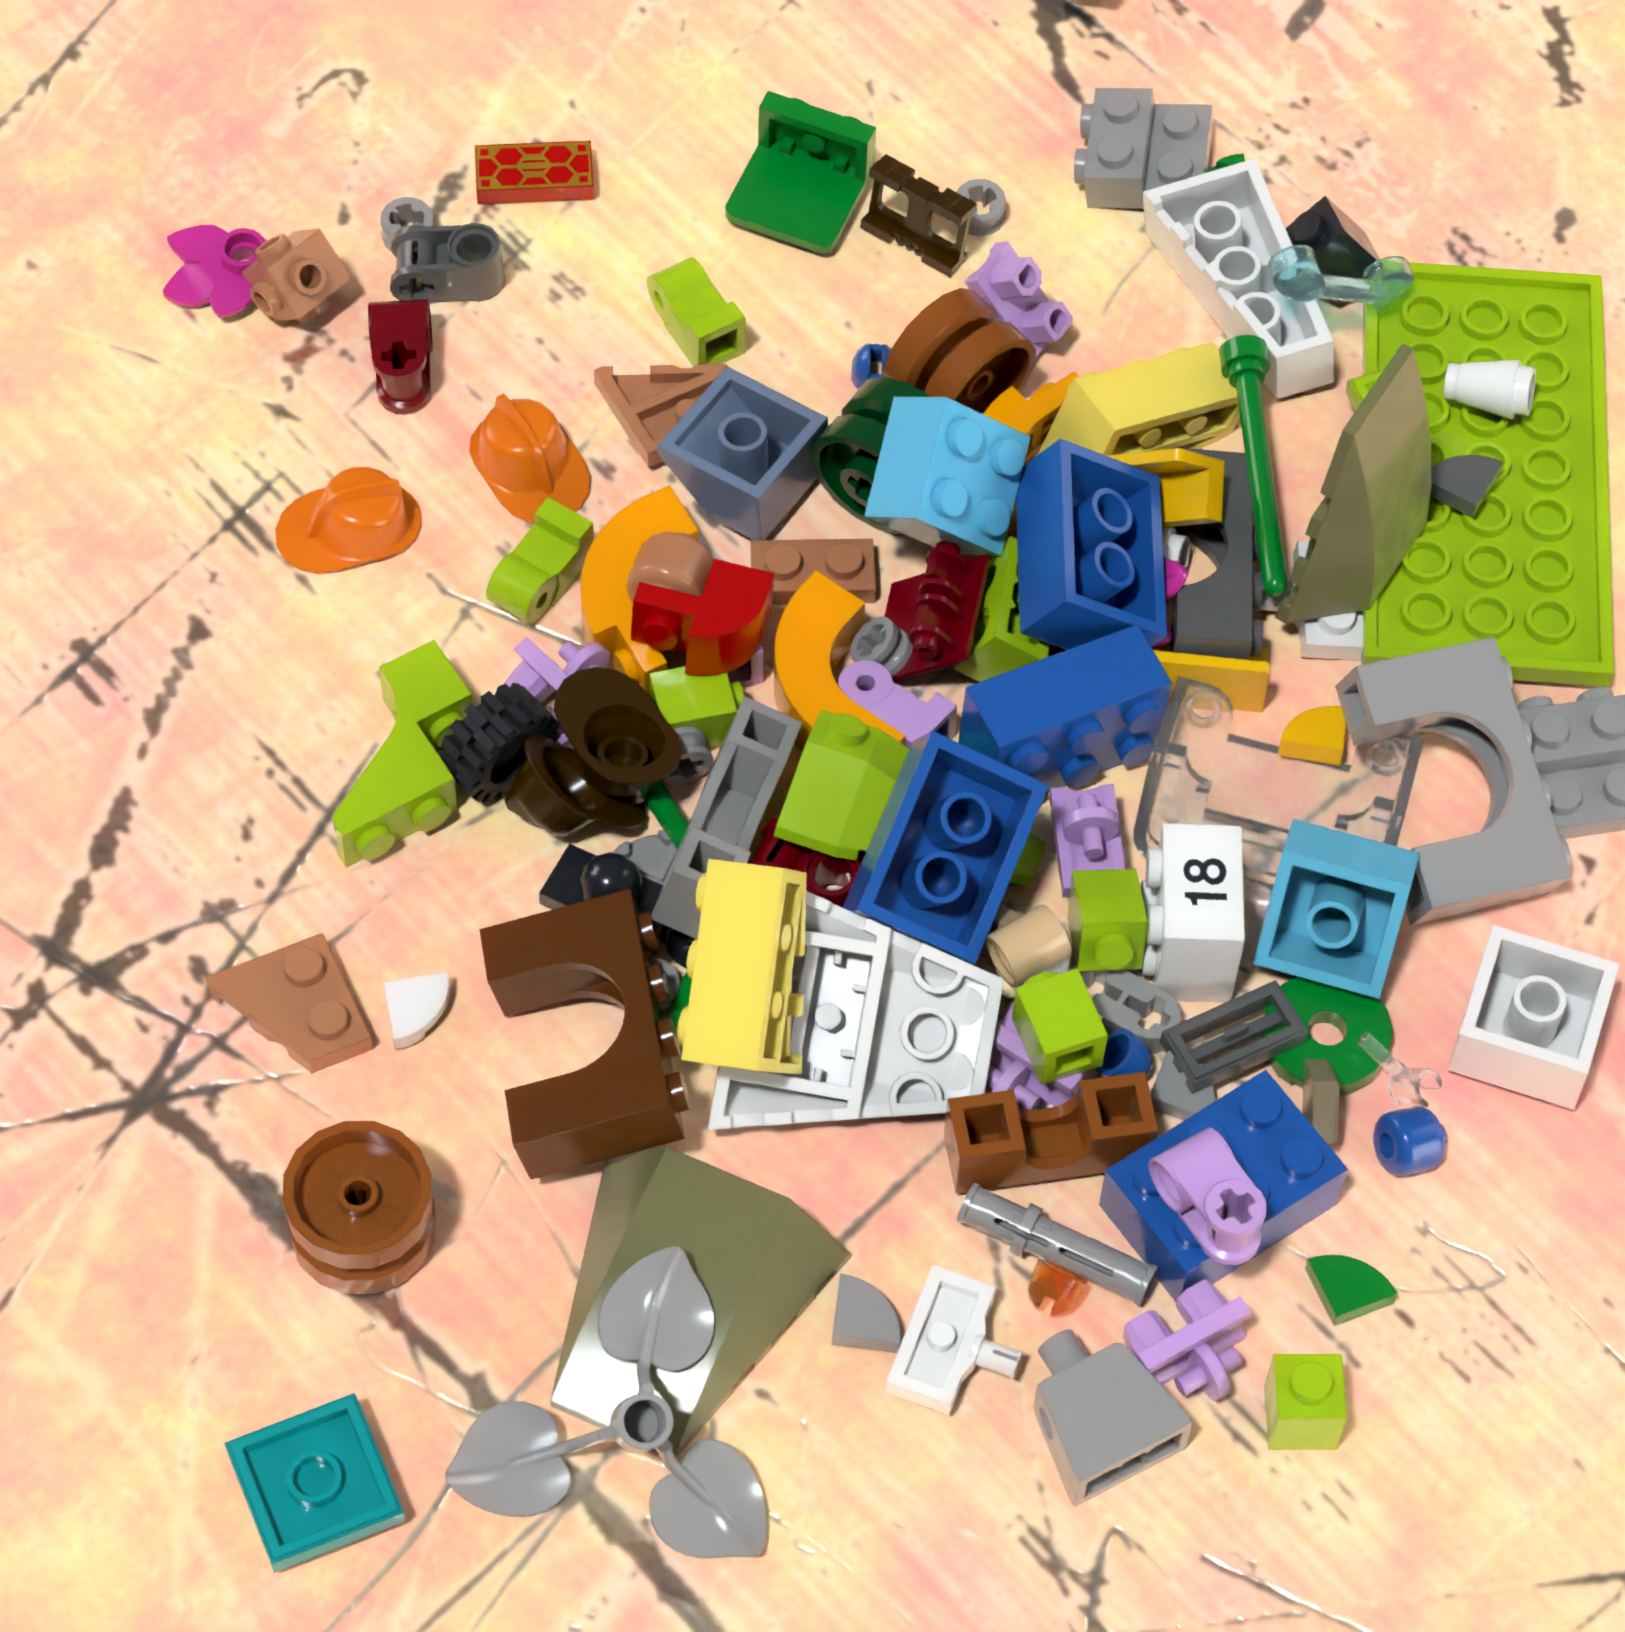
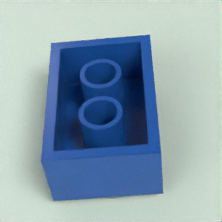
M1060 438L1024 465L1016 495L1020 633L1068 650L1138 624L1152 648L1167 638L1160 477Z
M1136 624L966 687L958 743L1049 785L1047 792H1050V788L1063 786L1079 787L1091 781L1100 772L1122 764L1124 766L1140 764L1147 760L1154 752L1158 751L1172 682L1140 627Z
M930 731L917 738L910 746L843 908L971 965H975L1049 785L934 731Z
M1267 1070L1262 1071L1105 1170L1099 1206L1143 1262L1158 1267L1155 1277L1175 1302H1177V1297L1193 1285L1204 1279H1208L1213 1285L1245 1263L1223 1265L1213 1261L1204 1253L1201 1245L1178 1214L1168 1207L1156 1190L1149 1172L1148 1163L1151 1158L1206 1128H1213L1224 1138L1232 1150L1236 1161L1254 1185L1262 1192L1266 1200V1217L1260 1228V1246L1250 1260L1338 1204L1348 1171L1347 1167Z

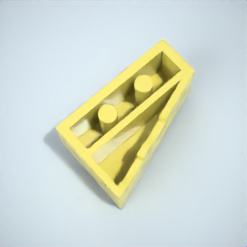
M1213 342L1191 348L1180 347L1161 356L1142 361L1135 359L1120 367L1097 373L1086 372L1081 374L1067 387L1066 397L1038 455L1060 438L1100 454L1110 456L1173 448L1202 449L1232 434L1240 419L1236 388L1230 385L1229 378H1224L1222 375L1219 349Z
M708 859L707 872L701 875L696 888V907L701 913L698 938L690 945L687 955V974L692 979L689 1005L682 1010L677 1029L679 1044L683 1046L681 1060L753 1071L802 1074L803 1054L790 1053L791 1016L801 1017L804 1012V994L791 993L794 956L801 957L805 954L806 872Z

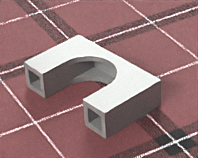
M1495 637L1358 665L1335 686L1353 745L1415 732L1441 734L1457 741L1476 758L1488 782L1490 806L1486 822L1480 832L1411 849V851L1419 852L1420 854L1405 907L1410 926L1546 895L1572 877L1570 871V849L1565 838L1558 834L1550 810L1552 801L1550 787L1544 776L1538 773L1531 751V729L1526 718L1519 714L1511 690L1513 685L1511 667L1506 658L1500 656Z

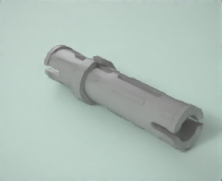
M975 1182L972 1184L958 1213L957 1222L965 1223L1011 1244L1009 1251L1022 1257L1025 1252H1028L1080 1278L1089 1280L1128 1298L1141 1306L1158 1269L1157 1266L1149 1265L1103 1244L1097 1239L1088 1237L1042 1216L1044 1209L1030 1203L1028 1208H1025L981 1188V1185Z

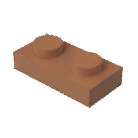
M873 538L751 540V568L775 573L772 605H787L791 597L815 570L865 603H875L876 582Z

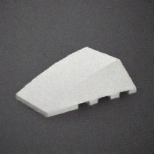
M806 891L805 954L801 957L794 956L791 993L804 994V1012L801 1017L791 1016L790 1053L803 1054L802 1074L763 1072L718 1066L707 1130L946 1113L948 1098L984 1094L1004 979Z

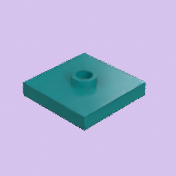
M355 1393L224 1443L227 1455L274 1573L405 1522L404 1511Z

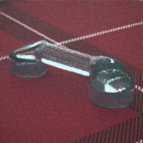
M1294 245L1284 248L1274 254L1268 262V269L1278 292L1286 298L1297 302H1310L1322 298L1373 304L1375 310H1380L1400 298L1410 289L1415 281L1409 261L1402 256H1390L1374 262L1365 270L1363 279L1322 274L1314 250L1307 245Z

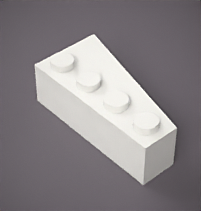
M1250 159L1143 191L1145 234L1229 339L1240 335H1255L1264 339L1267 343L1270 369L1265 375L1264 384L1276 399L1333 383L1334 340L1256 159Z

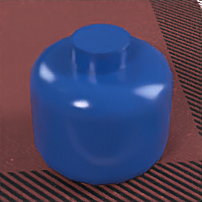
M1422 1106L1394 1110L1382 1114L1375 1123L1373 1132L1375 1153L1381 1166L1388 1173L1395 1176H1406L1435 1169L1443 1159L1447 1134L1444 1126L1431 1110Z

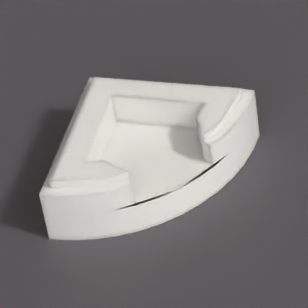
M448 972L383 982L395 1050L411 1046L423 1039L425 1032L438 1021L443 1011L445 1012L450 998Z

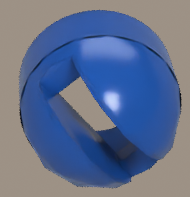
M867 343L857 350L851 366V380L857 389L867 379L883 377V367L891 350L887 344ZM871 362L881 363V374H869Z
M1118 1029L1108 1035L1103 1066L1095 1069L1103 1077L1145 1072L1147 1078L1152 1069V1053L1145 1042L1128 1029Z

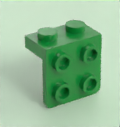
M767 91L759 106L758 146L726 203V219L733 224L821 254L831 252L835 248L871 178L869 177L870 167L874 165L876 127L863 123L851 116H842L809 105L798 98H789Z

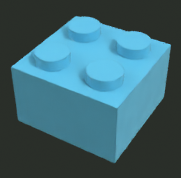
M894 397L864 517L933 547L940 541H947L957 544L960 547V554L1002 556L1031 437L947 397Z
M1293 818L1283 848L1253 964L1380 999L1420 853Z

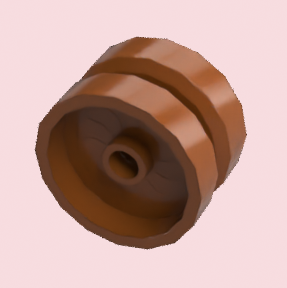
M959 288L940 296L925 307L907 325L890 350L883 367V377L906 382L930 397H947L983 414L989 405L1011 386L1021 393L1035 366L1037 350L1031 340L1010 322L999 321V316L994 308L973 289Z
M343 1121L317 1131L296 1149L283 1174L282 1202L287 1219L289 1240L299 1265L320 1285L344 1294H377L403 1284L424 1265L435 1242L436 1210L433 1198L432 1176L421 1149L402 1131L376 1121Z

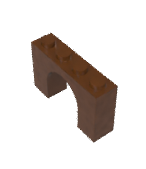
M631 889L479 929L487 982L505 1017L576 998L602 999L614 1003L624 1010L623 1024L617 1038L609 1049L593 1063L571 1073L504 1090L513 1147L530 1180L685 1139L681 1112L691 1110L690 1098L682 1072L673 1073L671 1058L681 1055L680 1044L672 1018H663L661 1004L670 1002L671 996L662 964L653 965L651 951L661 948L660 937L656 922L652 920L651 910L640 912Z

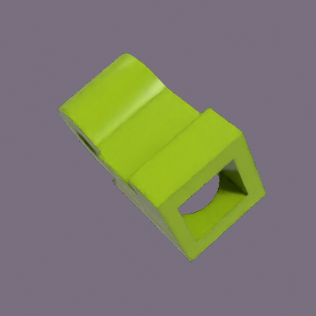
M687 258L647 277V290L654 308L664 321L665 328L693 367L698 364H723L745 353L746 317L733 301L725 302L712 285L702 265L695 258ZM720 336L723 337V342L719 347L706 351L707 342Z
M547 497L534 513L535 524L512 553L507 554L499 562L489 579L486 589L488 601L528 624L537 622L550 606L553 607L582 573L587 552L594 541L593 522L550 497Z

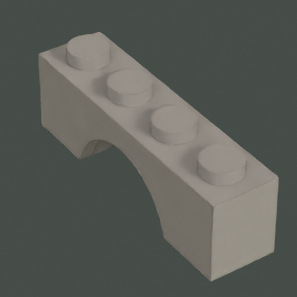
M744 696L706 779L651 913L652 920L692 938H698L701 913L696 907V888L701 875L707 872L708 859L739 863L748 862L751 854L749 852L750 845L787 763L800 730L801 721Z

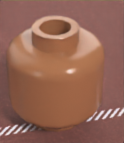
M662 532L651 535L641 545L629 573L626 584L629 599L633 603L639 582L701 596L714 557L705 545L689 534Z

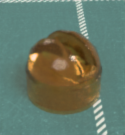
M1038 1259L1029 1278L1027 1287L1028 1298L1036 1310L1040 1307L1045 1296L1054 1299L1050 1316H1061L1073 1310L1087 1282L1067 1270Z

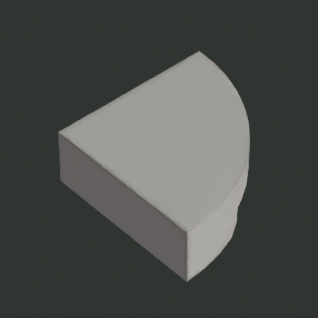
M658 830L657 835L642 837L631 843L626 841L620 844L612 853L625 855L636 864L643 877L663 885L677 849L664 830Z
M1168 1051L1150 1093L1153 1109L1186 1120L1215 1102L1214 1088L1212 1085L1191 1094L1186 1085L1187 1077L1184 1072L1179 1073L1173 1064L1174 1056L1171 1051Z
M840 1273L832 1345L898 1353L900 1347V1327L895 1311L889 1301L878 1289L868 1282Z

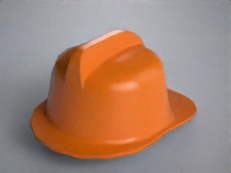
M504 393L497 396L495 407L489 411L484 421L478 425L471 436L469 453L475 467L499 503L511 515L528 523H535L534 513L547 497L577 512L581 509L589 494L590 474L583 457L558 423L554 413L541 402L535 400H510Z
M352 467L339 472L328 482L326 487L311 491L295 499L281 513L275 528L276 546L285 561L301 571L315 574L338 572L374 560L385 559L405 551L415 542L422 525L421 512L412 494L402 488L397 479H393L383 471L371 467Z

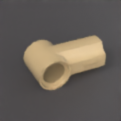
M1000 905L979 955L993 961L1003 979L1011 987H1016L1032 976L1071 956L1072 949L1061 923L1046 905H1039L1027 913L1014 908L1008 909Z

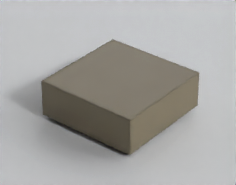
M1304 1059L1302 1114L1327 1144H1335V1140H1338L1340 1083L1331 1063H1328L1327 1059Z

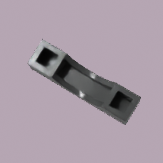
M1180 448L1225 461L1222 522L1172 527L1176 529L1177 535L1188 536L1190 542L1201 548L1211 558L1217 570L1199 582L1182 586L1176 593L1170 625V652L1249 660V656L1260 657L1263 640V620L1252 619V609H1260L1263 584L1261 572L1252 571L1253 562H1259L1255 525H1253V510L1245 453Z

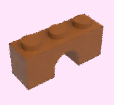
M1139 1072L1080 1080L1078 1091L1073 1098L1058 1106L1039 1110L1017 1107L1014 1090L948 1098L944 1139L956 1194L968 1192L974 1182L981 1185V1188L992 1189L1105 1173L1106 1169L1156 1139L1159 1131L1146 1073Z

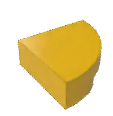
M1317 707L1294 717L1286 725L1282 733L1277 756L1340 766L1346 728L1342 707Z

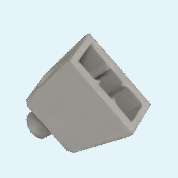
M1067 1329L1051 1336L1039 1347L1038 1353L1052 1376L1044 1379L1037 1385L1033 1408L1067 1496L1074 1508L1186 1449L1193 1422L1188 1414L1124 1344L1113 1343L1088 1356L1073 1330Z

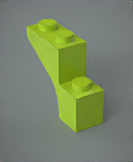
M435 640L379 667L383 701L393 715L395 724L386 741L333 815V824L337 835V852L346 868L363 859L373 860L384 855L391 849L394 843L419 830L430 831L437 828L447 820L450 814L457 811L455 779L434 748L437 746L443 747L441 742L444 736L454 733L450 729L456 719L462 721L467 716L464 710L471 703L473 704L472 694Z

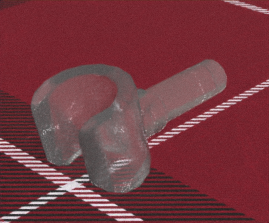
M1244 878V918L1247 919L1244 927L1245 941L1238 969L1242 972L1251 973L1255 971L1253 962L1258 947L1259 934L1262 931V925L1264 924L1271 891L1264 885Z
M1369 1032L1363 1033L1357 1040V1044L1390 1077L1389 1093L1392 1100L1402 1106L1429 1107L1428 1102L1422 1098L1419 1087L1423 1089H1441L1442 1080L1438 1072L1431 1068L1407 1067L1399 1059H1396Z

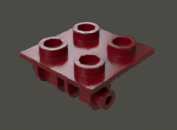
M940 541L927 554L925 573L891 584L884 617H888L897 625L898 629H902L907 633L910 642L913 644L910 658L905 666L892 676L893 682L969 661L991 560L988 554L967 560L960 554V547L957 544Z

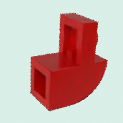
M714 559L701 596L639 582L633 599L631 640L648 644L660 650L670 649L686 653L685 674L712 676L732 671L745 664L756 653L761 644L771 614L775 573Z

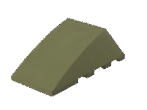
M1403 343L1342 430L1320 491L1325 497L1311 516L1305 535L1310 537L1305 558L1299 556L1295 561L1288 580L1295 585L1280 602L1275 616L1276 619L1285 624L1370 609L1427 523L1432 484L1431 438L1426 399L1414 349Z
M652 1147L605 1160L550 1399V1406L599 1428L610 1426L611 1415L615 1407L622 1400L638 1394L639 1385L636 1372L638 1360H618L608 1355L603 1349L598 1334L599 1310L611 1286L628 1268L654 1252L672 1246H679L684 1250L692 1270L709 1297L714 1315V1332L705 1354L691 1366L683 1370L667 1372L658 1369L652 1364L650 1365L651 1383L655 1388L654 1394L667 1402L673 1414V1428L667 1440L671 1442L673 1454L677 1458L732 1395V1388L750 1367L755 1368L771 1350V1343L793 1318L797 1320L814 1300V1294L831 1274L836 1275L850 1259V1252L790 1198L672 1148Z

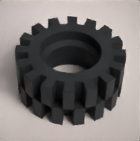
M512 683L510 687L507 684L498 686L495 695L490 691L481 696V703L477 707L471 703L464 710L467 716L462 721L456 719L450 729L454 733L444 736L441 742L444 749L439 751L438 755L454 779L475 801L479 803L481 800L485 803L493 802L496 795L500 799L506 796V793L513 785L516 773L526 761L524 742L527 737L533 734H540L557 742L559 733L556 730L560 727L556 718L524 686H521L519 683Z

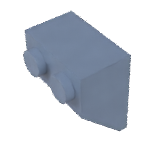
M726 366L658 444L657 453L712 519L752 540H765L817 479L811 464V446L828 427V417Z

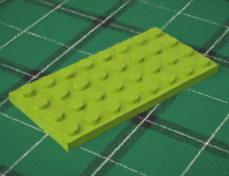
M1381 260L1384 267L1363 284V375L1384 370L1402 343L1413 348L1426 399L1431 438V467L1445 459L1460 455L1486 456L1502 461L1503 465L1499 477L1473 517L1430 497L1425 527L1371 608L1363 610L1361 665L1495 637L1500 656H1504L1511 667L1513 680L1610 687L1614 675L1602 275ZM1521 359L1522 366L1536 368L1534 396L1528 416L1515 414L1513 420L1458 403L1456 400L1444 399V383L1449 363L1461 364Z

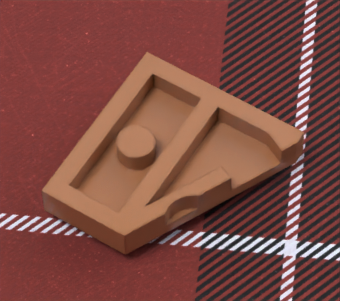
M698 364L692 368H679L675 365H650V374L613 375V366H602L594 370V384L649 468L663 462L657 453L658 444L726 368L727 364Z
M323 932L205 977L211 998L219 1004L225 1001L248 1018L249 1025L253 1030L268 1041L277 1042L284 1046L288 1056L311 1074L373 1050L371 1036Z

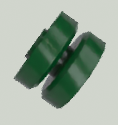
M887 377L867 379L842 408L841 416H837L811 446V464L819 482L826 491L852 516L875 529L893 534H903L866 518L864 515L893 398L930 396L903 381Z

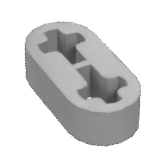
M1076 963L1069 970L1076 969ZM1127 970L1080 972L1088 989L1094 982L1104 986L1103 994L1097 993L1093 996L1092 1001L1098 1014L1102 1016V1023L1108 1035L1118 1029H1128L1145 1042L1152 1054L1165 1050L1160 1043L1162 1031L1179 1024L1181 1019L1180 1006L1171 994ZM1151 1011L1162 1016L1160 1024L1154 1023L1149 1030L1139 1026L1140 1017H1148Z

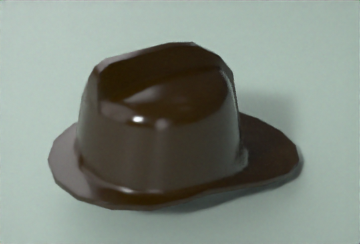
M601 667L587 668L574 672L562 681L555 693L554 713L560 728L578 753L580 768L587 782L601 793L612 797L628 798L634 805L642 803L648 791L658 781L673 773L681 761L682 743L675 730L669 725L649 694L636 680L617 670Z
M533 734L527 737L524 742L527 759L516 773L513 785L506 793L504 799L508 810L557 837L571 835L595 821L624 829H632L642 824L646 817L644 801L634 805L628 798L612 797L597 791L587 782L583 775L576 750L559 745L540 734Z

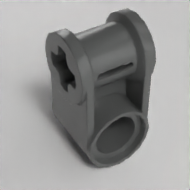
M470 223L465 225L429 227L410 225L396 230L391 237V251L396 257V271L390 279V291L399 301L429 299V303L465 300L480 302L498 295L504 287L505 274L499 236L493 228L485 224ZM414 242L418 243V252H413L412 245ZM416 278H421L422 285L419 288L416 287Z

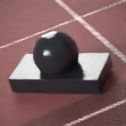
M569 843L540 890L539 903L553 910L631 889L640 912L650 910L652 912L663 885L643 877L636 864L625 855L608 852L596 856ZM656 922L660 942H662L663 931L666 926ZM657 949L651 951V955L654 956Z

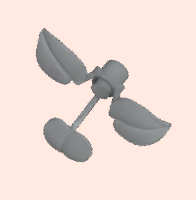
M672 1246L644 1257L628 1268L611 1286L604 1297L598 1316V1334L603 1349L608 1355L618 1360H638L636 1372L639 1392L622 1400L615 1407L611 1415L610 1426L557 1443L556 1424L545 1410L525 1401L499 1403L479 1415L469 1427L456 1455L445 1472L447 1484L461 1498L484 1511L503 1516L526 1517L545 1512L555 1506L568 1493L570 1487V1473L560 1456L615 1439L622 1448L631 1452H645L656 1449L664 1465L671 1472V1474L663 1477L655 1484L649 1499L652 1526L658 1537L667 1546L678 1553L695 1558L757 1557L762 1554L766 1541L767 1515L762 1490L752 1467L735 1448L713 1439L700 1440L694 1443L687 1450L680 1463L673 1454L671 1442L667 1440L673 1428L672 1411L664 1399L654 1394L655 1388L651 1383V1364L667 1372L679 1371L691 1366L705 1354L714 1332V1315L709 1297L692 1270L684 1250L679 1246Z

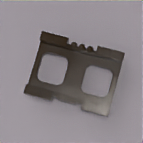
M885 154L870 167L869 177L874 179L869 212L861 219L860 228L887 243H890L896 237L897 244L905 242V248L911 249L914 247L913 251L916 254L922 252L921 261L951 277L966 260L967 252H965L971 217L976 211L977 203L948 187L943 192H940L938 186L924 178H914L915 169ZM884 185L896 192L902 191L907 195L909 205L906 217L883 204L882 192ZM933 212L958 225L956 244L932 231L930 224Z

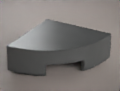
M1460 455L1445 459L1431 467L1432 486L1430 497L1473 517L1499 477L1503 462L1481 455Z

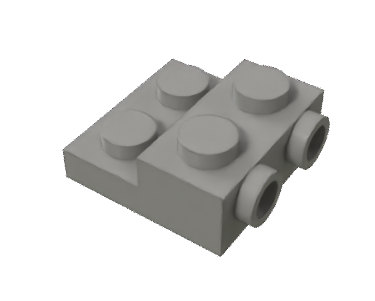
M1095 88L1093 104H1082L1080 113V134L1082 139H1088L1087 149L1076 148L1074 156V181L1076 184H1084L1087 208L1144 209L1143 191L1207 173L1214 120L1212 105L1155 104L1153 88Z
M1596 687L1581 693L1575 702L1553 705L1552 699L1548 696H1534L1517 705L1519 714L1526 718L1531 729V751L1538 773L1544 776L1550 787L1552 799L1550 810L1558 834H1561L1565 839L1625 830V694L1614 696L1610 688Z

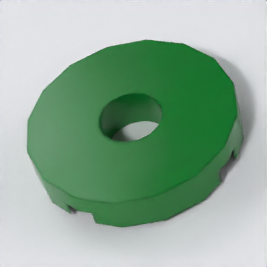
M1298 976L1283 983L1280 986L1308 1031L1315 1024L1328 1023L1340 1030L1343 1040L1335 1045L1327 1046L1315 1041L1308 1033L1306 1043L1267 1060L1278 1077L1290 1085L1295 1082L1303 1087L1304 1059H1327L1328 1063H1331L1340 1083L1339 1095L1350 1094L1371 1083L1387 1059L1393 1034L1389 1013L1382 1001L1374 997ZM1273 1004L1266 1007L1264 1016L1276 1011ZM1284 1025L1276 1030H1273L1265 1035L1260 1036V1038L1262 1039L1270 1034H1273L1279 1030L1286 1028L1287 1026Z

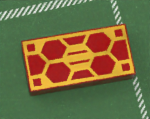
M591 140L475 145L477 204L594 199Z

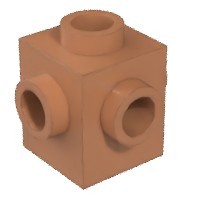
M320 228L293 231L288 236L285 233H281L270 238L255 250L254 253L258 259L242 271L251 285L249 289L250 296L261 312L272 317L274 321L298 319L300 323L307 322L325 311L330 305L327 297L352 278Z

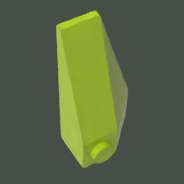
M821 709L806 741L773 836L833 857L856 860L859 850L867 851L909 748L883 730L864 724L857 717L848 714H834ZM1031 832L1009 883L1025 886L1032 885L1046 842Z

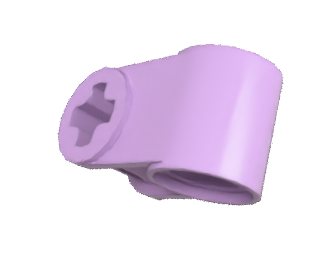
M1206 1128L1150 1159L1148 1163L1149 1172L1156 1190L1168 1207L1178 1214L1201 1245L1205 1254L1213 1261L1223 1265H1239L1249 1261L1256 1254L1261 1242L1260 1228L1266 1217V1200L1262 1192L1254 1185L1236 1161L1232 1150L1217 1131L1213 1128Z

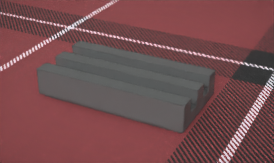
M1274 980L1163 1030L1160 1043L1166 1052L1171 1051L1174 1056V1066L1179 1073L1184 1072L1187 1077L1186 1085L1191 1094H1194L1306 1043L1309 1031L1278 982ZM1273 1004L1276 1011L1250 1023H1243L1229 1029L1223 1035L1190 1050L1186 1043L1267 1006ZM1284 1025L1287 1026L1282 1030L1270 1034L1262 1039H1259L1251 1044H1248L1207 1064H1204L1202 1066L1198 1065L1220 1054H1223L1231 1049L1243 1045L1251 1040H1254L1262 1035H1265L1273 1030H1276Z

